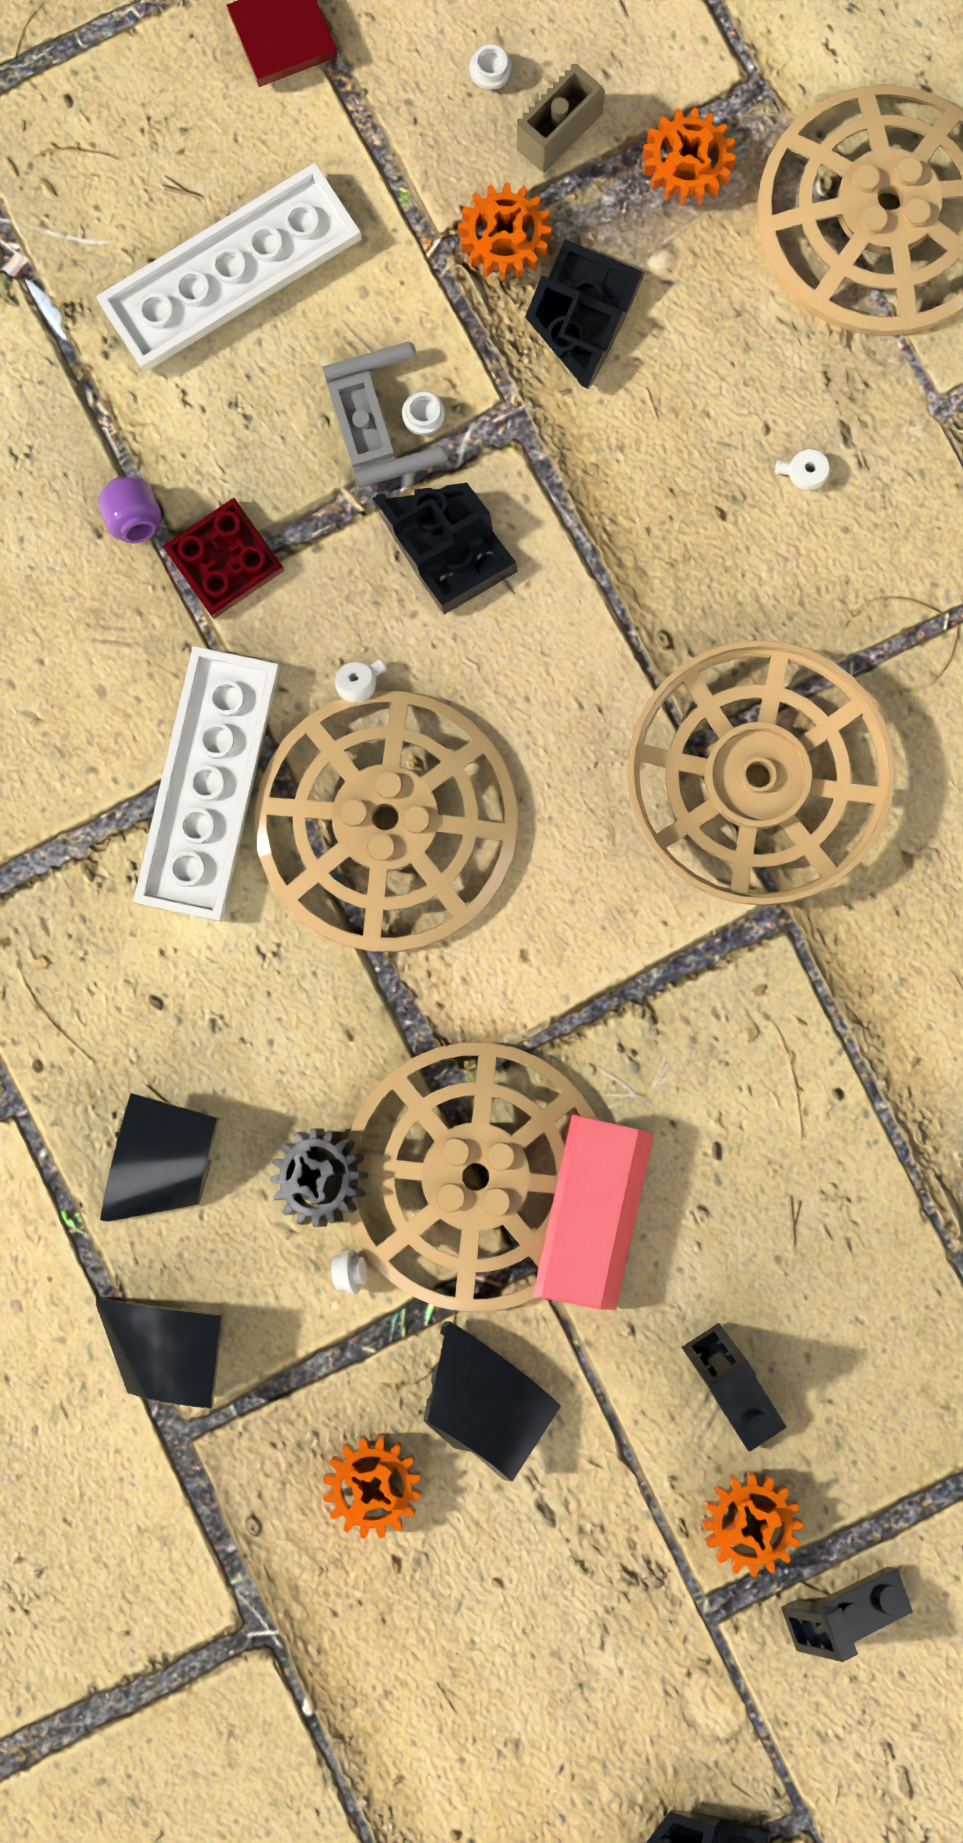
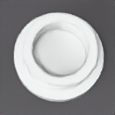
M493 44L484 45L473 54L469 63V72L473 82L479 87L488 90L498 89L505 85L512 72V63L509 55L501 47Z
M426 391L414 393L407 398L403 405V422L411 432L417 435L433 434L444 423V404L433 393Z
M345 1249L341 1255H334L331 1263V1273L335 1289L337 1291H346L349 1295L358 1294L361 1284H365L367 1281V1266L364 1258L358 1257L354 1249Z

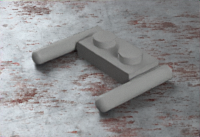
M404 342L322 367L359 488L440 465L448 460V451L443 446L395 459L369 371L413 359L416 355V348L411 342Z

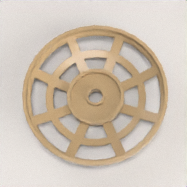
M896 85L862 86L839 92L816 103L800 115L781 135L768 157L759 185L756 208L758 234L765 257L776 278L792 298L810 313L834 326L852 332L877 336L908 335L931 329L954 318L963 311L962 291L951 300L933 309L917 313L914 286L924 284L941 275L957 260L963 264V226L961 232L957 235L938 220L943 199L963 198V152L948 137L957 123L963 127V110L935 94L912 87ZM889 97L911 100L930 106L943 114L933 126L908 116L881 115L876 98ZM858 100L863 118L840 127L821 144L798 134L810 121L821 113L839 104ZM885 128L906 129L925 137L912 153L903 149L890 148ZM867 130L872 151L862 155L854 162L832 151L845 139ZM939 146L954 161L962 179L939 181L936 173L927 163ZM786 150H790L809 159L800 182L798 207L773 215L772 194L774 179ZM820 166L842 177L836 198L812 203L813 185ZM883 193H891L899 199L900 207L894 210L885 209L879 204L878 196ZM838 217L843 231L850 238L840 254H837L826 242L816 221ZM802 225L804 234L812 249L823 263L830 268L815 290L804 282L790 265L779 244L777 232ZM928 236L947 250L945 254L933 263L919 270L912 271L909 250L921 244ZM864 249L876 254L891 255L894 274L874 273L859 268L854 263ZM844 278L869 288L896 289L899 316L885 317L862 314L841 307L830 301V298Z
M751 640L733 642L707 650L682 664L664 679L648 699L636 722L628 750L626 776L629 801L637 825L651 850L670 871L688 885L712 897L736 904L767 906L791 903L813 896L840 881L860 864L875 845L887 821L894 796L896 769L892 742L885 721L871 696L852 675L834 661L810 649L786 642ZM770 658L765 685L736 686L712 696L699 674L711 666L734 659ZM788 662L802 665L822 675L839 688L850 701L830 716H827L822 709L809 699L792 690L783 688ZM684 683L697 707L690 712L680 725L671 742L670 749L666 750L644 744L647 731L658 710L669 696ZM762 699L758 722L746 723L733 728L721 710L722 706L739 700ZM779 703H784L800 711L812 720L816 726L799 738H796L788 730L775 725ZM859 716L863 718L867 725L876 750L878 786L851 783L849 755L839 731ZM705 718L719 738L711 750L708 759L683 754V748L690 734ZM825 740L830 745L835 760L836 781L812 778V767L807 753ZM640 762L666 768L667 796L677 821L657 834L649 821L642 800L639 777ZM754 764L764 766L770 774L768 785L764 787L752 786L746 778L747 768ZM679 771L704 776L705 789L709 799L689 813L680 793ZM808 795L833 799L824 821L810 835L795 813L804 804ZM847 801L875 804L871 819L861 839L847 857L835 866L819 845L827 839L837 826L845 811ZM720 814L729 822L739 826L736 850L728 849L715 842L703 833L699 827ZM780 825L795 844V846L777 853L753 854L757 829H767ZM688 835L709 854L725 862L732 863L733 871L730 889L715 885L694 874L676 860L667 848ZM804 856L821 876L808 884L786 891L769 893L748 892L751 867L779 866Z
M374 691L368 699L357 703L339 699L326 704L303 719L284 738L272 755L261 779L255 804L254 832L259 858L268 881L283 904L302 923L321 936L343 946L369 952H402L423 948L448 938L468 925L488 906L501 887L512 863L517 840L518 808L513 782L504 760L491 740L469 718L451 706L428 696L405 691ZM375 702H391L387 727L378 726L361 729L335 741L320 724L329 716L353 706ZM408 705L423 707L444 716L462 728L473 740L451 754L444 746L431 737L414 730L405 729ZM306 734L321 753L313 760L304 773L295 799L270 798L272 784L283 760L295 743ZM385 740L382 764L369 766L360 771L344 752L364 742ZM403 742L425 749L438 758L441 763L422 777H419L411 770L400 766ZM483 754L491 763L501 787L505 809L504 823L478 819L475 791L469 776L463 768ZM330 763L345 781L338 791L334 802L308 800L316 779ZM452 776L457 782L463 798L465 817L438 814L437 803L432 791ZM388 806L395 809L398 813V821L393 828L381 830L373 824V815L380 807ZM267 816L293 817L295 843L307 869L289 885H286L279 874L271 853L267 832ZM306 818L332 820L333 831L338 843L318 860L313 853L308 839ZM437 832L462 835V841L455 857L441 873L426 854L432 846ZM476 838L502 841L500 855L490 878L478 895L466 906L450 884L458 877L467 864ZM347 858L352 859L360 866L370 869L367 894H362L345 887L329 873ZM412 865L427 884L408 894L385 897L388 872L402 870ZM320 883L324 889L340 900L356 907L365 908L363 935L349 933L326 923L310 912L299 899L316 884ZM437 896L452 916L441 925L418 934L396 938L381 937L384 911L411 908Z
M462 1042L437 1047L413 1057L392 1071L371 1092L357 1113L347 1140L355 1142L350 1153L352 1155L358 1154L360 1140L370 1117L382 1099L392 1089L409 1109L393 1130L385 1149L384 1158L364 1157L365 1159L357 1165L358 1171L366 1172L370 1176L382 1177L381 1186L385 1206L397 1231L379 1246H376L369 1236L361 1217L357 1197H353L352 1201L356 1205L357 1210L354 1213H347V1217L358 1243L372 1264L390 1282L412 1297L436 1307L460 1312H492L516 1307L537 1298L533 1296L534 1284L505 1296L490 1299H473L476 1272L504 1269L522 1261L528 1256L539 1267L552 1206L546 1219L535 1233L532 1232L517 1212L522 1207L528 1191L555 1194L565 1144L554 1123L573 1107L576 1108L580 1116L597 1120L595 1113L581 1092L560 1071L539 1057L515 1047L490 1042ZM459 1056H478L476 1082L450 1085L432 1092L423 1098L407 1079L408 1076L417 1070L440 1060ZM496 1057L512 1060L535 1070L553 1082L563 1093L542 1110L535 1102L520 1092L494 1084ZM474 1096L472 1123H465L448 1129L432 1109L438 1104L453 1098ZM492 1097L517 1106L532 1119L513 1135L497 1126L491 1125ZM419 1121L435 1141L428 1150L424 1162L397 1160L404 1138L412 1126ZM543 1132L554 1153L557 1175L530 1173L528 1160L523 1149ZM473 1163L485 1166L489 1172V1181L480 1190H472L463 1182L462 1175L464 1169ZM395 1178L422 1181V1188L428 1205L409 1221L404 1216L398 1202ZM439 1219H442L450 1226L462 1230L459 1257L438 1250L426 1242L420 1235ZM504 1225L520 1245L498 1256L477 1258L479 1233L481 1231L492 1230ZM409 1244L415 1251L431 1262L448 1269L458 1270L455 1297L442 1295L418 1285L400 1273L389 1260Z

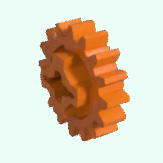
M698 108L692 109L690 117H684L681 110L676 109L672 122L666 117L661 116L659 118L658 130L649 129L647 135L648 144L643 146L642 158L646 160L644 161L643 174L653 175L650 188L655 190L661 186L664 187L663 199L666 201L673 194L679 195L681 206L685 205L687 197L690 196L694 197L698 205L702 204L705 192L714 198L717 197L720 189L719 184L728 185L731 176L729 170L734 169L736 155L731 154L735 145L734 138L724 139L728 126L725 123L717 127L713 126V113L708 114L704 120L698 118ZM665 145L667 147L666 161L662 163L660 152ZM715 151L717 164L713 169L710 157L711 153Z
M505 183L503 192L496 193L495 188L489 185L487 186L486 198L483 199L480 195L474 193L472 195L473 208L463 207L462 220L465 222L458 223V236L463 238L460 240V250L462 253H470L469 265L471 268L480 263L483 264L484 277H488L493 270L499 271L500 281H505L507 271H513L515 276L520 279L522 278L523 266L526 265L535 271L538 267L537 256L546 257L548 254V244L546 242L551 241L552 228L546 226L549 224V211H539L541 208V198L539 196L532 198L530 201L527 200V188L524 186L515 194L511 193L510 183ZM481 221L484 231L482 232V238L478 240L476 230ZM531 224L534 234L529 243L526 232L528 231V225Z
M363 1435L359 1439L358 1449L355 1450L347 1442L342 1447L345 1458L342 1459L337 1456L331 1458L329 1464L337 1472L325 1473L323 1482L333 1486V1489L324 1493L323 1500L324 1502L336 1503V1506L330 1513V1517L335 1519L343 1515L346 1518L343 1528L345 1532L352 1529L354 1525L360 1526V1537L365 1539L369 1529L376 1528V1532L381 1539L385 1538L386 1526L389 1524L397 1531L402 1529L403 1523L400 1517L402 1514L411 1518L415 1515L416 1510L409 1503V1500L416 1501L421 1499L422 1491L412 1487V1484L420 1481L422 1475L420 1471H409L408 1468L413 1464L415 1457L411 1454L401 1458L399 1452L402 1443L399 1441L389 1449L385 1447L384 1435L378 1437L375 1445H369L367 1437ZM365 1457L380 1458L377 1463L365 1466L358 1462L354 1463ZM395 1467L402 1478L403 1494L392 1483L391 1474ZM376 1477L381 1480L379 1488L381 1492L375 1490L371 1496L367 1495L364 1492L366 1487L364 1481L371 1482ZM343 1480L346 1481L345 1484L352 1488L354 1500L351 1505L348 1504L343 1493ZM383 1508L388 1511V1513L380 1516H366V1513L373 1509Z
M747 1471L744 1483H740L732 1474L729 1476V1483L731 1485L729 1489L725 1490L719 1485L714 1487L719 1497L718 1501L706 1500L704 1503L706 1509L712 1513V1517L701 1519V1524L704 1529L714 1532L705 1538L708 1548L720 1546L715 1554L717 1561L721 1564L731 1558V1569L736 1574L739 1573L743 1565H747L752 1577H757L760 1565H765L771 1574L775 1573L774 1560L779 1557L782 1561L789 1563L791 1559L785 1549L788 1545L799 1547L801 1544L792 1534V1530L802 1529L803 1522L799 1518L791 1517V1514L798 1511L800 1507L795 1500L784 1502L790 1491L784 1484L773 1490L774 1479L768 1474L764 1476L761 1483H757L752 1471ZM749 1494L766 1496L774 1503L759 1504L752 1501ZM733 1502L735 1507L733 1509L730 1519L723 1521L722 1525L724 1513L727 1507ZM745 1507L759 1520L757 1522V1533L760 1538L758 1541L754 1534L750 1533L746 1527L747 1514L744 1509ZM781 1526L777 1540L771 1545L770 1540L775 1528ZM743 1543L752 1547L755 1553L738 1551L731 1544L736 1546Z

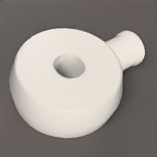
M806 449L797 453L791 462L776 460L775 474L789 475L792 483L797 488L812 491L825 484L830 474L828 459L822 452L815 449ZM809 467L813 472H808L805 468Z
M377 659L376 662L369 666L360 662L346 664L338 670L335 676V689L345 701L352 703L362 702L374 693L376 677L386 672L387 668L381 659Z

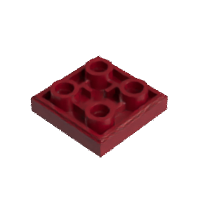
M237 0L226 5L258 87L338 57L337 49L316 0Z
M232 498L163 545L168 556L213 619L285 571L235 498Z

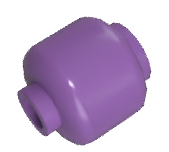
M120 476L111 480L99 495V511L108 532L115 539L131 544L140 543L149 539L155 533L162 519L161 510L151 486L145 480L136 477Z

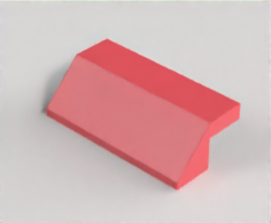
M572 1114L533 1296L599 1310L617 1309L654 1133Z

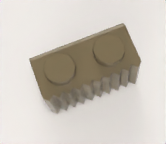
M571 64V70H565V76H559V82H553V88H547V94L541 95L540 101H535V107H529V113H523V119H517V150L541 172L545 173L603 114L604 88L578 64Z

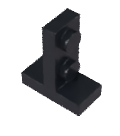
M717 1323L681 1347L748 1452L787 1428L755 1377L756 1373L720 1323Z
M886 1567L815 1603L794 1600L781 1606L797 1652L840 1662L858 1655L854 1642L913 1613L899 1571L894 1567Z

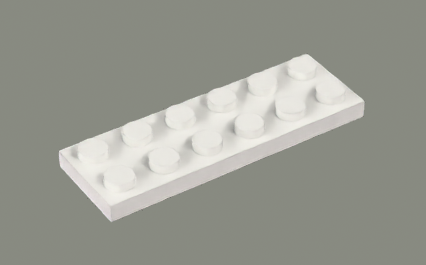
M313 163L96 296V299L143 373L357 243L362 239L361 232L316 163Z
M192 646L133 903L222 922L280 670L277 663Z

